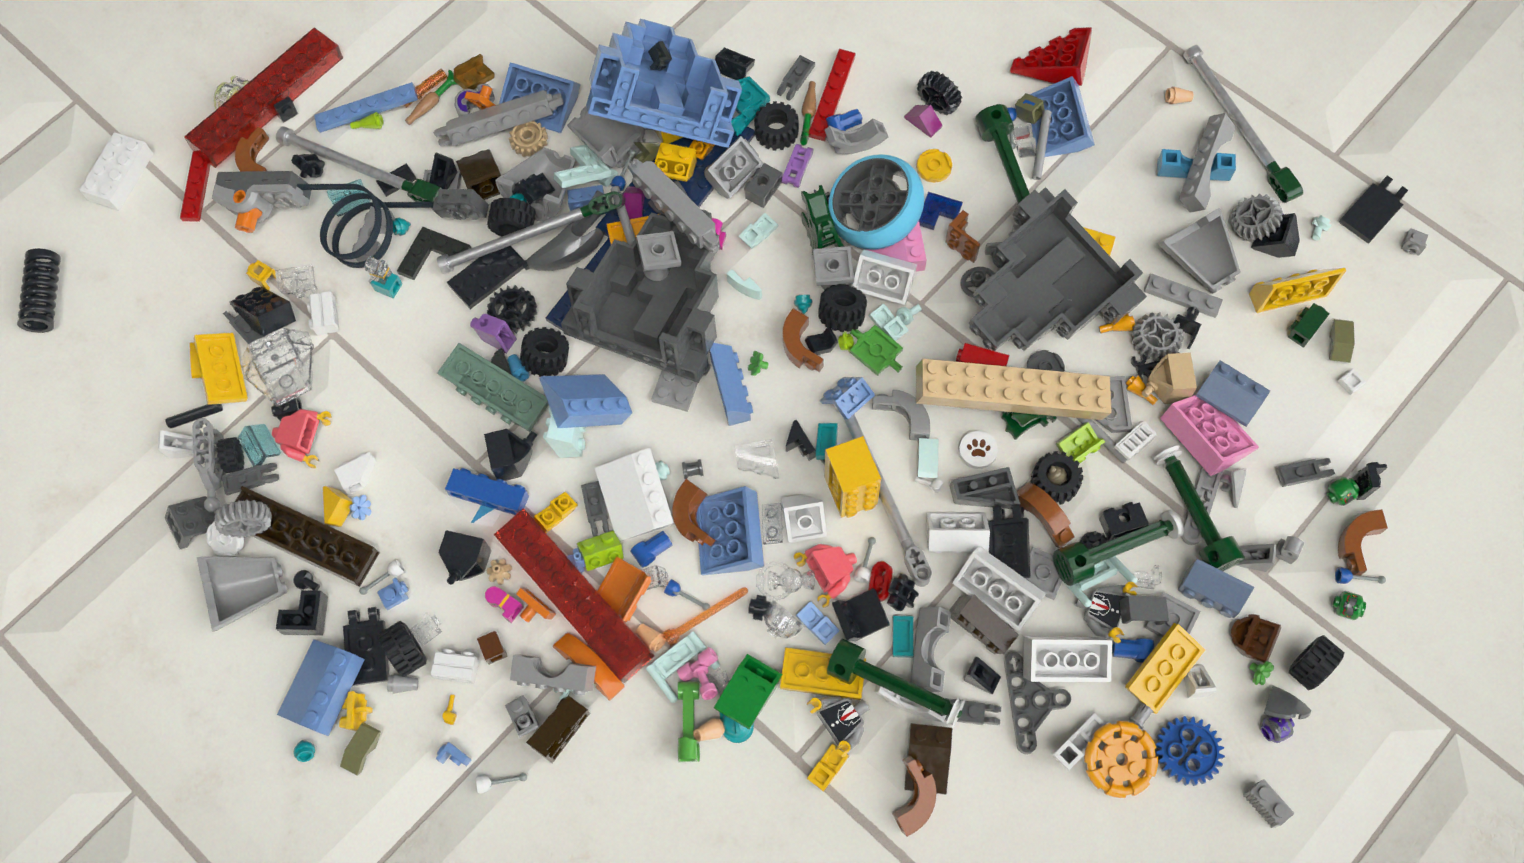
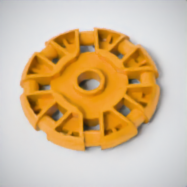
M1117 721L1115 724L1107 723L1093 733L1094 737L1091 742L1088 741L1084 755V762L1087 763L1088 768L1086 772L1097 789L1101 788L1104 790L1106 795L1116 798H1126V795L1135 796L1144 791L1150 785L1148 782L1152 776L1155 777L1158 768V756L1155 754L1156 745L1152 737L1145 730L1139 729V726L1135 723L1128 721ZM1114 732H1118L1119 737L1114 738ZM1132 735L1137 737L1135 741L1130 740ZM1101 741L1106 744L1102 750L1098 748ZM1146 750L1147 757L1142 758L1141 751ZM1123 753L1125 761L1123 764L1118 765L1116 757L1118 754ZM1099 760L1100 767L1096 768L1095 762ZM1141 770H1144L1145 772L1142 777H1139L1138 774ZM1107 775L1111 777L1109 783L1105 781ZM1127 780L1128 786L1124 787L1122 781Z

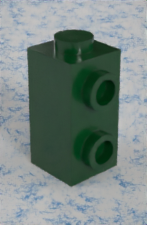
M1315 303L1310 308L1305 307L1299 315L1302 319L1300 321L1295 320L1289 328L1292 332L1288 338L1304 348L1330 313Z

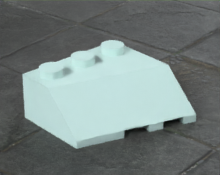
M549 406L551 418L546 419L548 432H544L543 438L560 458L582 457V451L585 450L583 432L586 431V427L557 428Z

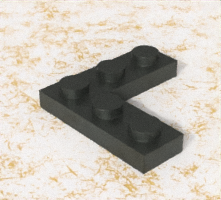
M422 226L398 267L397 272L399 275L415 280L431 251L441 255L447 254L452 256L471 249V246Z

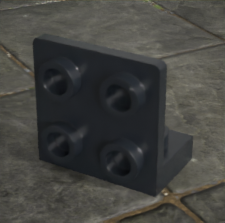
M872 588L848 601L837 600L832 603L847 641L856 642L890 625L876 589Z

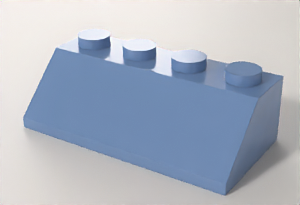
M713 343L709 350L710 359L728 425L751 421L750 414L753 413L751 402L747 403L746 397L749 395L746 385L742 386L741 380L744 377L742 369L737 368L736 363H739L737 352H733L732 346Z

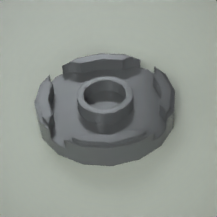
M1049 350L1035 352L1029 358L1026 367L1028 369L1065 371L1062 358L1054 352H1048Z

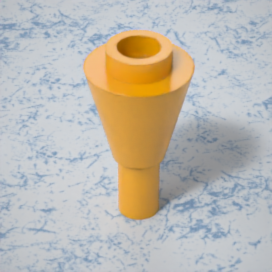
M1126 314L1115 325L1112 323L1099 326L1100 333L1108 331H1133L1132 327H1134L1135 321L1133 316Z
M1132 375L1126 381V388L1128 391L1143 398L1142 392L1146 385L1139 375L1136 377ZM1152 394L1149 397H1144L1152 405L1158 401Z

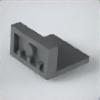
M206 496L168 506L165 520L179 549L187 548L192 537L207 533L208 527L214 522L215 512H209L204 507V501L207 499Z

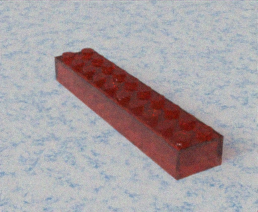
M315 27L185 135L184 138L190 148L216 168L236 150L241 137L248 140L251 133L257 127H264L277 115L274 104L288 96L294 101L341 61L343 56L339 46Z
M523 508L494 534L621 682L626 683L655 656L528 511Z

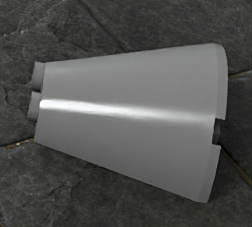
M587 106L581 110L580 118L574 117L567 124L568 128L604 164L618 168L625 166L630 150L636 151V155L632 157L631 161L638 155L640 150L634 142H645L646 139L643 137L645 130H648L645 127L588 114Z
M544 147L495 180L497 188L503 198H510L518 181L522 179L526 181L532 174L538 175L543 173L555 191L550 195L546 194L542 199L530 205L536 211L535 220H548L558 214L567 189L565 187L561 188L554 180V172L572 169L576 159L567 155L559 157L556 151Z
M1220 208L1159 243V246L1210 290L1212 294L1222 289L1221 285L1223 283L1228 285L1235 281V276L1241 273Z
M197 557L212 632L218 631L287 593L285 582H280L279 577L283 576L281 565H276L275 558Z

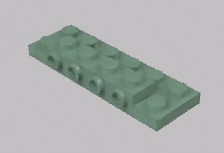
M461 343L457 344L437 372L439 376L457 387L455 390L461 395H470V400L479 406L481 403L486 405L485 409L491 414L495 415L497 412L502 415L500 419L510 425L513 422L528 432L531 431L549 405L546 396Z

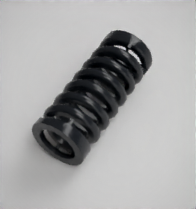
M35 248L25 252V267L23 268L24 275L21 286L22 293L20 294L21 302L19 303L20 310L17 321L18 327L25 331L45 333L54 329L55 311L53 309L56 307L54 300L57 299L55 292L58 290L56 283L59 281L57 274L60 272L58 265L61 262L60 255L54 251ZM37 259H48V260H51V261H50V262H41V261H37Z

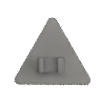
M1246 469L1232 471L1231 476L1223 475L1220 480L1227 483L1223 484L1222 491L1228 492L1232 490L1234 508H1238Z

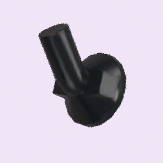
M307 570L297 572L293 578V583L298 589L310 588L318 590L320 588V585L313 581L312 573Z

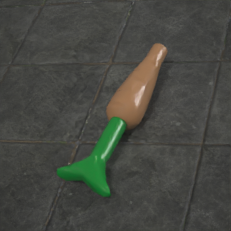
M448 70L447 80L435 92L426 94L412 113L405 119L408 125L436 106L439 102V97L450 86L458 85L454 81V73L451 70Z
M814 81L809 82L808 91L802 106V115L804 116L800 138L802 146H805L808 142L811 118L816 112V83Z

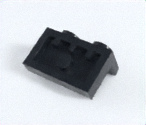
M725 47L715 56L720 74L734 80L746 78L747 72L755 63V59Z
M540 173L538 175H530L526 181L524 179L518 181L512 193L515 195L521 192L528 203L532 204L542 199L546 194H552L555 189L545 175Z
M1371 462L1358 471L1352 478L1360 490L1356 500H1365L1381 487L1379 474L1387 469V464Z

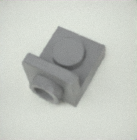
M1410 228L1401 249L1419 256L1427 246L1428 234Z

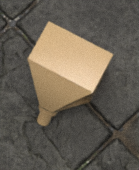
M1191 352L1167 354L1151 372L1147 380V387L1143 390L1142 395L1149 397L1152 392H1155L1164 404H1173L1191 397L1197 388Z

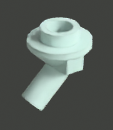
M1322 215L1319 218L1314 217L1312 222L1316 226L1312 237L1314 240L1320 239L1322 229L1327 231L1332 226L1329 224L1330 220Z
M919 304L911 309L905 306L897 310L896 316L899 317L904 325H908L914 320L913 315L920 312L922 308Z
M663 461L655 463L660 480H666L667 475L670 474L668 465L664 464Z

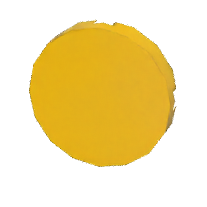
M939 149L926 150L917 160V173L928 182H941L951 174L952 160L946 152L943 153Z

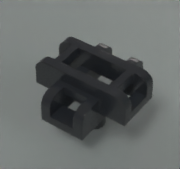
M316 154L293 155L291 161L301 170L300 176L302 178H307V175L311 178L322 176L325 162L320 160Z
M900 573L899 577L894 578L888 590L890 597L887 604L896 611H903L905 606L913 608V602L919 596V593L913 589L915 582L909 580L907 575Z

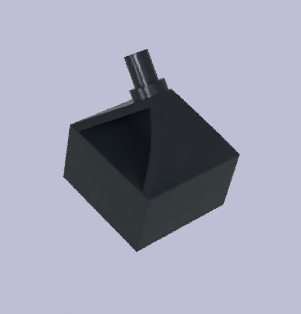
M508 429L484 434L490 467L496 479L507 481L521 477L532 455L531 447L537 434L531 431L527 438H523V440Z
M448 530L445 531L438 553L449 572L448 584L452 585L455 581L467 580L485 572L492 550L484 539Z

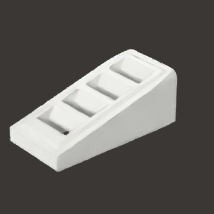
M1142 421L1120 440L1114 448L1129 460L1148 445L1157 433L1145 421Z

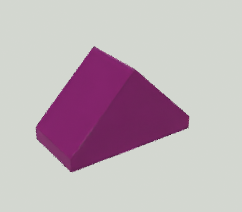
M915 105L904 116L907 121L930 138L942 128V123L931 105Z
M627 186L624 196L629 220L643 217L645 198L643 191L640 188Z

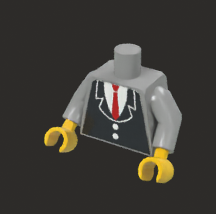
M1128 582L1126 585L1101 587L1098 590H1094L1089 598L1092 602L1090 607H1085L1077 599L1075 606L1086 610L1083 620L1087 622L1088 627L1096 636L1112 638L1115 643L1121 642L1119 637H1116L1118 634L1124 635L1123 631L1118 628L1121 619L1119 600L1126 597V593L1133 596L1137 595L1135 591H1130L1131 588L1138 587L1134 582Z
M842 697L812 698L807 702V705L812 704L814 706L810 713L813 714L819 710L817 716L836 742L837 747L835 750L841 748L844 751L841 756L845 757L852 748L859 744L864 732V720L861 715L869 710L868 705L863 699L853 705L848 698L843 699Z

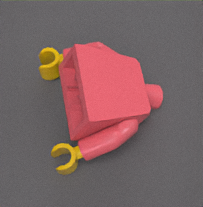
M300 409L290 416L283 417L279 427L273 428L272 436L275 438V442L280 445V449L288 457L300 462L305 461L310 468L314 469L316 466L310 464V461L313 459L319 461L318 458L314 455L305 456V454L310 452L319 420H321L323 425L328 426L331 422L324 420V418H332L328 411L317 414L318 412Z
M818 544L806 550L804 554L796 553L794 559L802 557V560L797 562L796 565L802 567L807 562L823 592H828L827 595H820L817 600L819 602L822 598H826L827 603L822 606V608H826L829 606L831 598H836L846 589L851 579L850 574L853 572L852 565L856 564L857 558L854 553L845 555L839 546L832 547L830 545Z

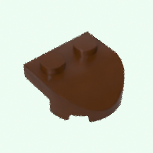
M1249 614L1248 617L1241 620L1238 619L1233 624L1231 629L1232 641L1240 654L1265 663L1271 656L1281 631V625L1260 619V615Z

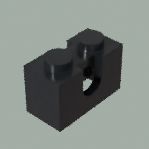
M1133 502L1126 503L1119 510L1109 508L1103 511L1099 521L1107 539L1113 540L1148 526L1149 522L1140 502L1135 504ZM1119 516H1124L1127 522H1122Z

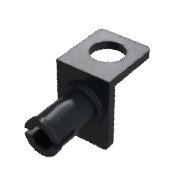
M1194 307L1187 309L1185 317L1178 314L1174 321V324L1180 323L1178 329H1182L1183 332L1192 335L1187 349L1191 348L1202 325L1195 321L1199 315V310L1196 308L1194 314H1192Z

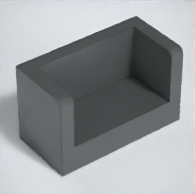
M1128 595L1119 600L1122 624H1127L1131 621H1155L1156 625H1162L1169 621L1166 597Z

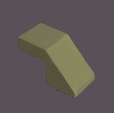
M1334 319L1330 333L1333 344L1329 359L1350 363L1355 345L1354 322Z
M363 722L347 745L340 767L358 776L363 770L367 755L376 748L381 731Z

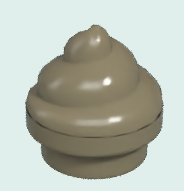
M1051 466L1047 473V478L1052 484L1059 486L1067 480V473L1064 468Z

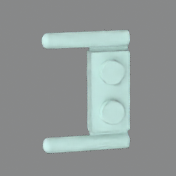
M1114 556L1094 564L1095 573L1092 578L1072 586H1066L1085 607H1090L1092 602L1082 591L1116 575L1118 571L1129 582L1136 584L1137 578Z
M694 631L646 668L647 672L671 703H675L678 697L665 682V679L698 655L699 652L701 653L707 649ZM716 661L710 666L713 670H717L720 664Z

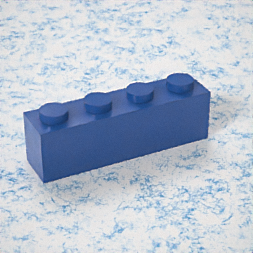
M453 468L445 487L449 496L519 517L522 516L529 498L527 491L521 485H508L506 481L501 479L491 480L484 474H471V471L464 468L460 470Z

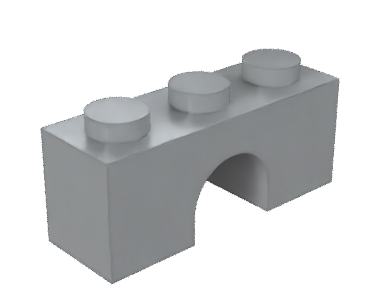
M372 206L365 215L364 225L359 230L358 240L353 245L352 252L361 248L371 235L375 221V209ZM381 209L382 224L379 234H385L386 216L384 210ZM390 211V213H391V215H392V220L394 221V220H395V217H394L393 213ZM376 241L366 254L356 258L357 262L371 258L379 250L381 244ZM380 260L373 265L378 266Z

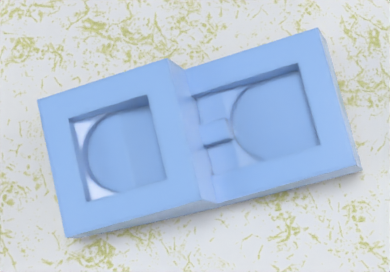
M811 601L795 615L824 645L840 631Z

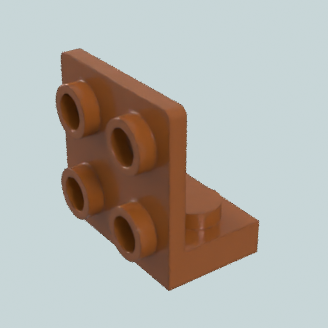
M962 210L949 224L946 243L951 249L958 251L964 259L974 263L977 260L980 243L966 233L965 228L968 225L969 214Z

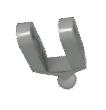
M199 418L193 423L192 427L194 465L207 490V499L204 501V507L209 512H215L220 507L215 491L222 487V475L226 474L220 467L219 458H215V451L218 448V440L224 439V437L217 429H213V425L207 419ZM205 424L207 427H204L202 432L200 428ZM202 443H204V450H200ZM215 468L219 471L216 475L214 474Z

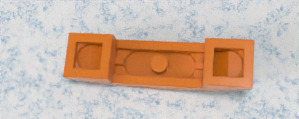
M567 632L553 645L556 651L566 660L570 659L574 664L596 666L595 688L609 701L624 688L623 683L609 666L575 636Z

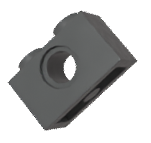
M766 163L761 168H757L753 179L748 181L744 187L745 199L764 208L781 185L782 172Z

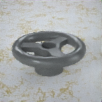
M986 267L969 269L961 278L963 292L970 297H974V292L967 287H980L986 280V273L990 277L995 273ZM971 275V281H966L967 278Z

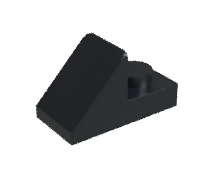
M794 420L786 443V452L798 446L803 457L806 456L810 461L816 457V450L798 421Z

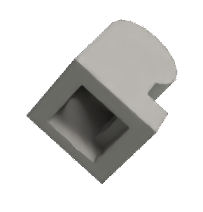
M1287 536L1286 540L1281 538L1276 546L1275 557L1292 564L1298 559L1304 542L1293 536Z

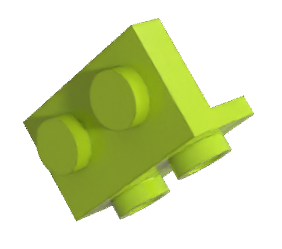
M1085 422L1058 441L1056 445L1061 453L1065 452L1068 457L1072 455L1074 462L1078 460L1081 463L1089 453L1097 452L1101 448L1100 445L1105 443L1103 438L1097 437L1089 422Z
M614 530L577 543V548L582 555L587 571L613 563L616 556L621 559L624 558L622 545Z

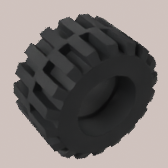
M773 101V104L766 103L765 107L763 105L760 107V111L757 110L754 126L756 139L760 141L761 146L765 145L766 149L772 148L773 151H776L779 148L780 150H784V147L789 148L791 143H795L796 138H798L799 120L796 110L794 108L791 109V105H784V102L777 103V101ZM774 123L783 124L784 127L780 129L770 128L769 125Z
M498 198L491 202L487 227L491 232L503 237L534 225L536 211L525 201L515 198Z
M846 284L827 287L820 297L818 317L821 319L820 322L825 324L827 328L831 327L834 331L850 332L852 329H858V326L861 327L865 318L866 296L862 294L861 290Z
M534 328V331H528V334H525L523 337L520 353L521 364L525 366L527 372L531 371V374L534 376L536 374L539 377L556 376L567 365L569 342L566 341L565 335H561L560 331H554L553 328Z
M1054 451L1051 455L1049 452L1036 463L1030 482L1044 490L1056 503L1059 502L1061 505L1065 501H1071L1082 485L1083 475L1081 474L1083 470L1082 467L1078 468L1080 463L1078 460L1074 462L1072 455L1068 457L1065 452L1058 454V451ZM1051 466L1064 468L1067 473V484L1058 486L1048 480L1046 473L1049 472Z
M399 621L378 633L380 645L398 674L406 677L426 665V657L419 643L404 622Z
M1322 635L1304 649L1292 663L1288 673L1307 690L1315 689L1337 668L1345 652L1325 635Z

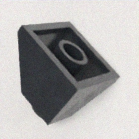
M1283 214V221L1280 222V227L1275 228V233L1270 232L1269 237L1265 235L1262 237V240L1259 237L1256 238L1251 248L1277 258L1295 256L1300 242L1296 214Z

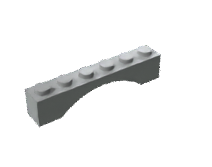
M1226 113L1209 117L1181 191L1179 200L1189 212L1206 210L1211 196L1210 174L1214 157L1224 143L1231 141L1236 128Z

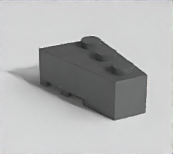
M1009 467L954 479L949 485L954 504L981 507L1001 506L1004 509H1012V505L1020 504Z

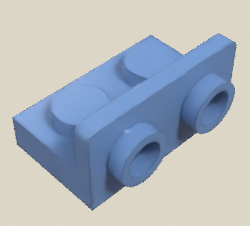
M603 185L567 190L570 211L587 205L597 190L604 194Z

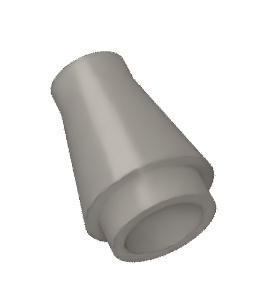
M395 673L388 677V692L395 694L418 689V678L403 677Z

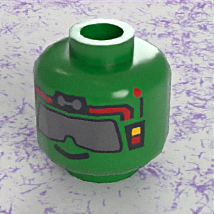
M1341 477L1328 485L1329 493H1327V496L1333 504L1337 502L1339 505L1344 506L1355 500L1360 490L1352 478Z
M1343 591L1340 596H1335L1333 607L1336 608L1338 616L1356 620L1364 615L1366 602L1359 594Z

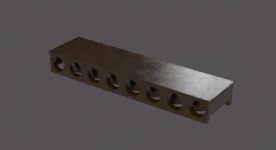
M241 486V492L235 502L239 500H255L256 502L266 504L271 512V522L268 529L262 533H256L255 536H250L358 587L362 585L379 555V552L373 546Z

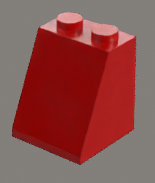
M965 343L963 349L959 348L956 362L1007 366L1010 355Z

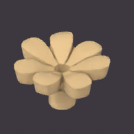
M500 559L499 563L496 560L490 562L492 567L486 570L487 574L490 575V582L497 580V583L502 585L504 584V578L506 580L511 578V574L508 572L512 570V566L505 565L506 560Z

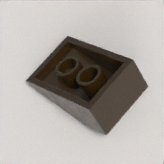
M911 723L909 726L907 757L911 756L915 760L918 759L924 771L927 770L932 774L936 785V794L946 795L953 728ZM906 768L904 790L914 791L913 780Z

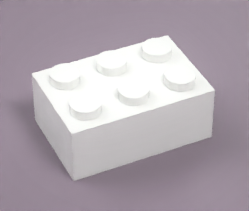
M864 249L859 257L852 287H856L862 293L905 305L909 298L917 264Z

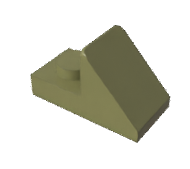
M634 142L642 152L634 159H638L642 163L653 161L657 156L660 143Z

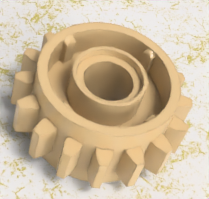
M535 120L514 126L513 131L509 132L511 136L509 137V142L512 150L515 149L516 154L520 153L522 157H530L543 149L544 146H547L548 136L546 129L542 127L541 123L537 124Z

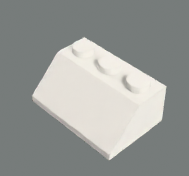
M926 512L929 551L935 553H942L943 551L954 553L974 552L980 546L989 552L990 529L985 512Z

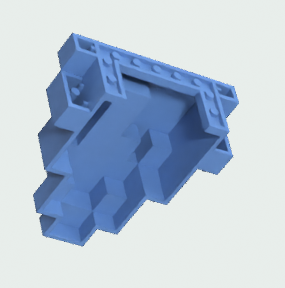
M640 18L638 25L625 21L622 35L612 33L609 47L599 44L589 78L591 89L586 103L588 114L729 148L734 134L731 120L742 92L741 85L737 80L722 77L714 59L699 56L692 39L676 35L674 28L671 26ZM658 41L664 42L672 57V60L667 64L668 67L662 71L650 69L654 62L648 51Z

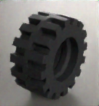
M231 437L218 440V448H216L218 452L217 458H219L218 462L223 472L232 473L243 470L245 464L244 452L239 439Z

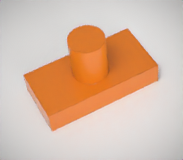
M482 85L480 94L468 91L465 94L464 98L480 110L495 106L489 100L493 89L488 86Z
M520 588L516 593L517 596L528 604L520 614V617L526 622H530L536 613L549 620H552L556 615L551 608L528 589Z

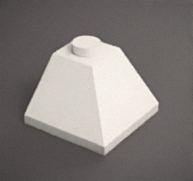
M803 495L781 498L789 543L827 537L822 500Z

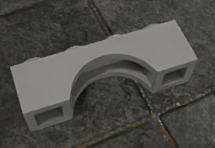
M941 607L920 608L911 683L930 692H943L945 672L937 667L934 660V650L939 639L949 632L951 612Z
M513 655L510 680L517 681V685L529 686V683L536 684L535 688L548 689V686L554 687V691L566 692V689L573 690V694L585 695V692L593 691L596 666L579 663L569 664L561 675L555 677L544 669L541 658Z

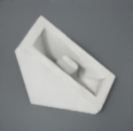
M160 430L158 450L168 459L194 457L193 436Z
M1194 665L1184 677L1188 698L1209 697L1216 691V686L1204 665Z

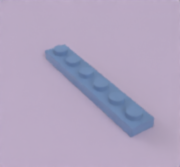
M411 82L315 114L317 130L321 133L363 119L374 112L381 113L416 101L418 98L415 85Z

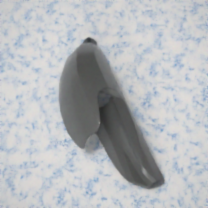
M597 190L592 199L604 194ZM597 202L595 209L600 210V207L606 205V203L600 204ZM593 214L570 223L555 238L532 254L527 260L523 261L524 269L555 271L572 266L586 258L598 247L604 235L599 228L584 236L582 235L601 215Z

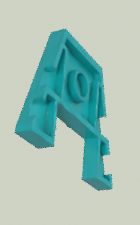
M750 76L737 80L741 85L742 92L735 110L740 115L731 120L736 136L740 135L755 118L757 110L760 111L762 105L765 107L766 103L770 102V95Z

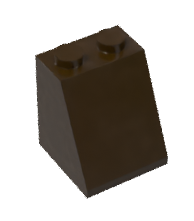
M490 149L479 151L474 155L463 157L456 161L467 189H473L483 200L500 195L495 180L501 174Z

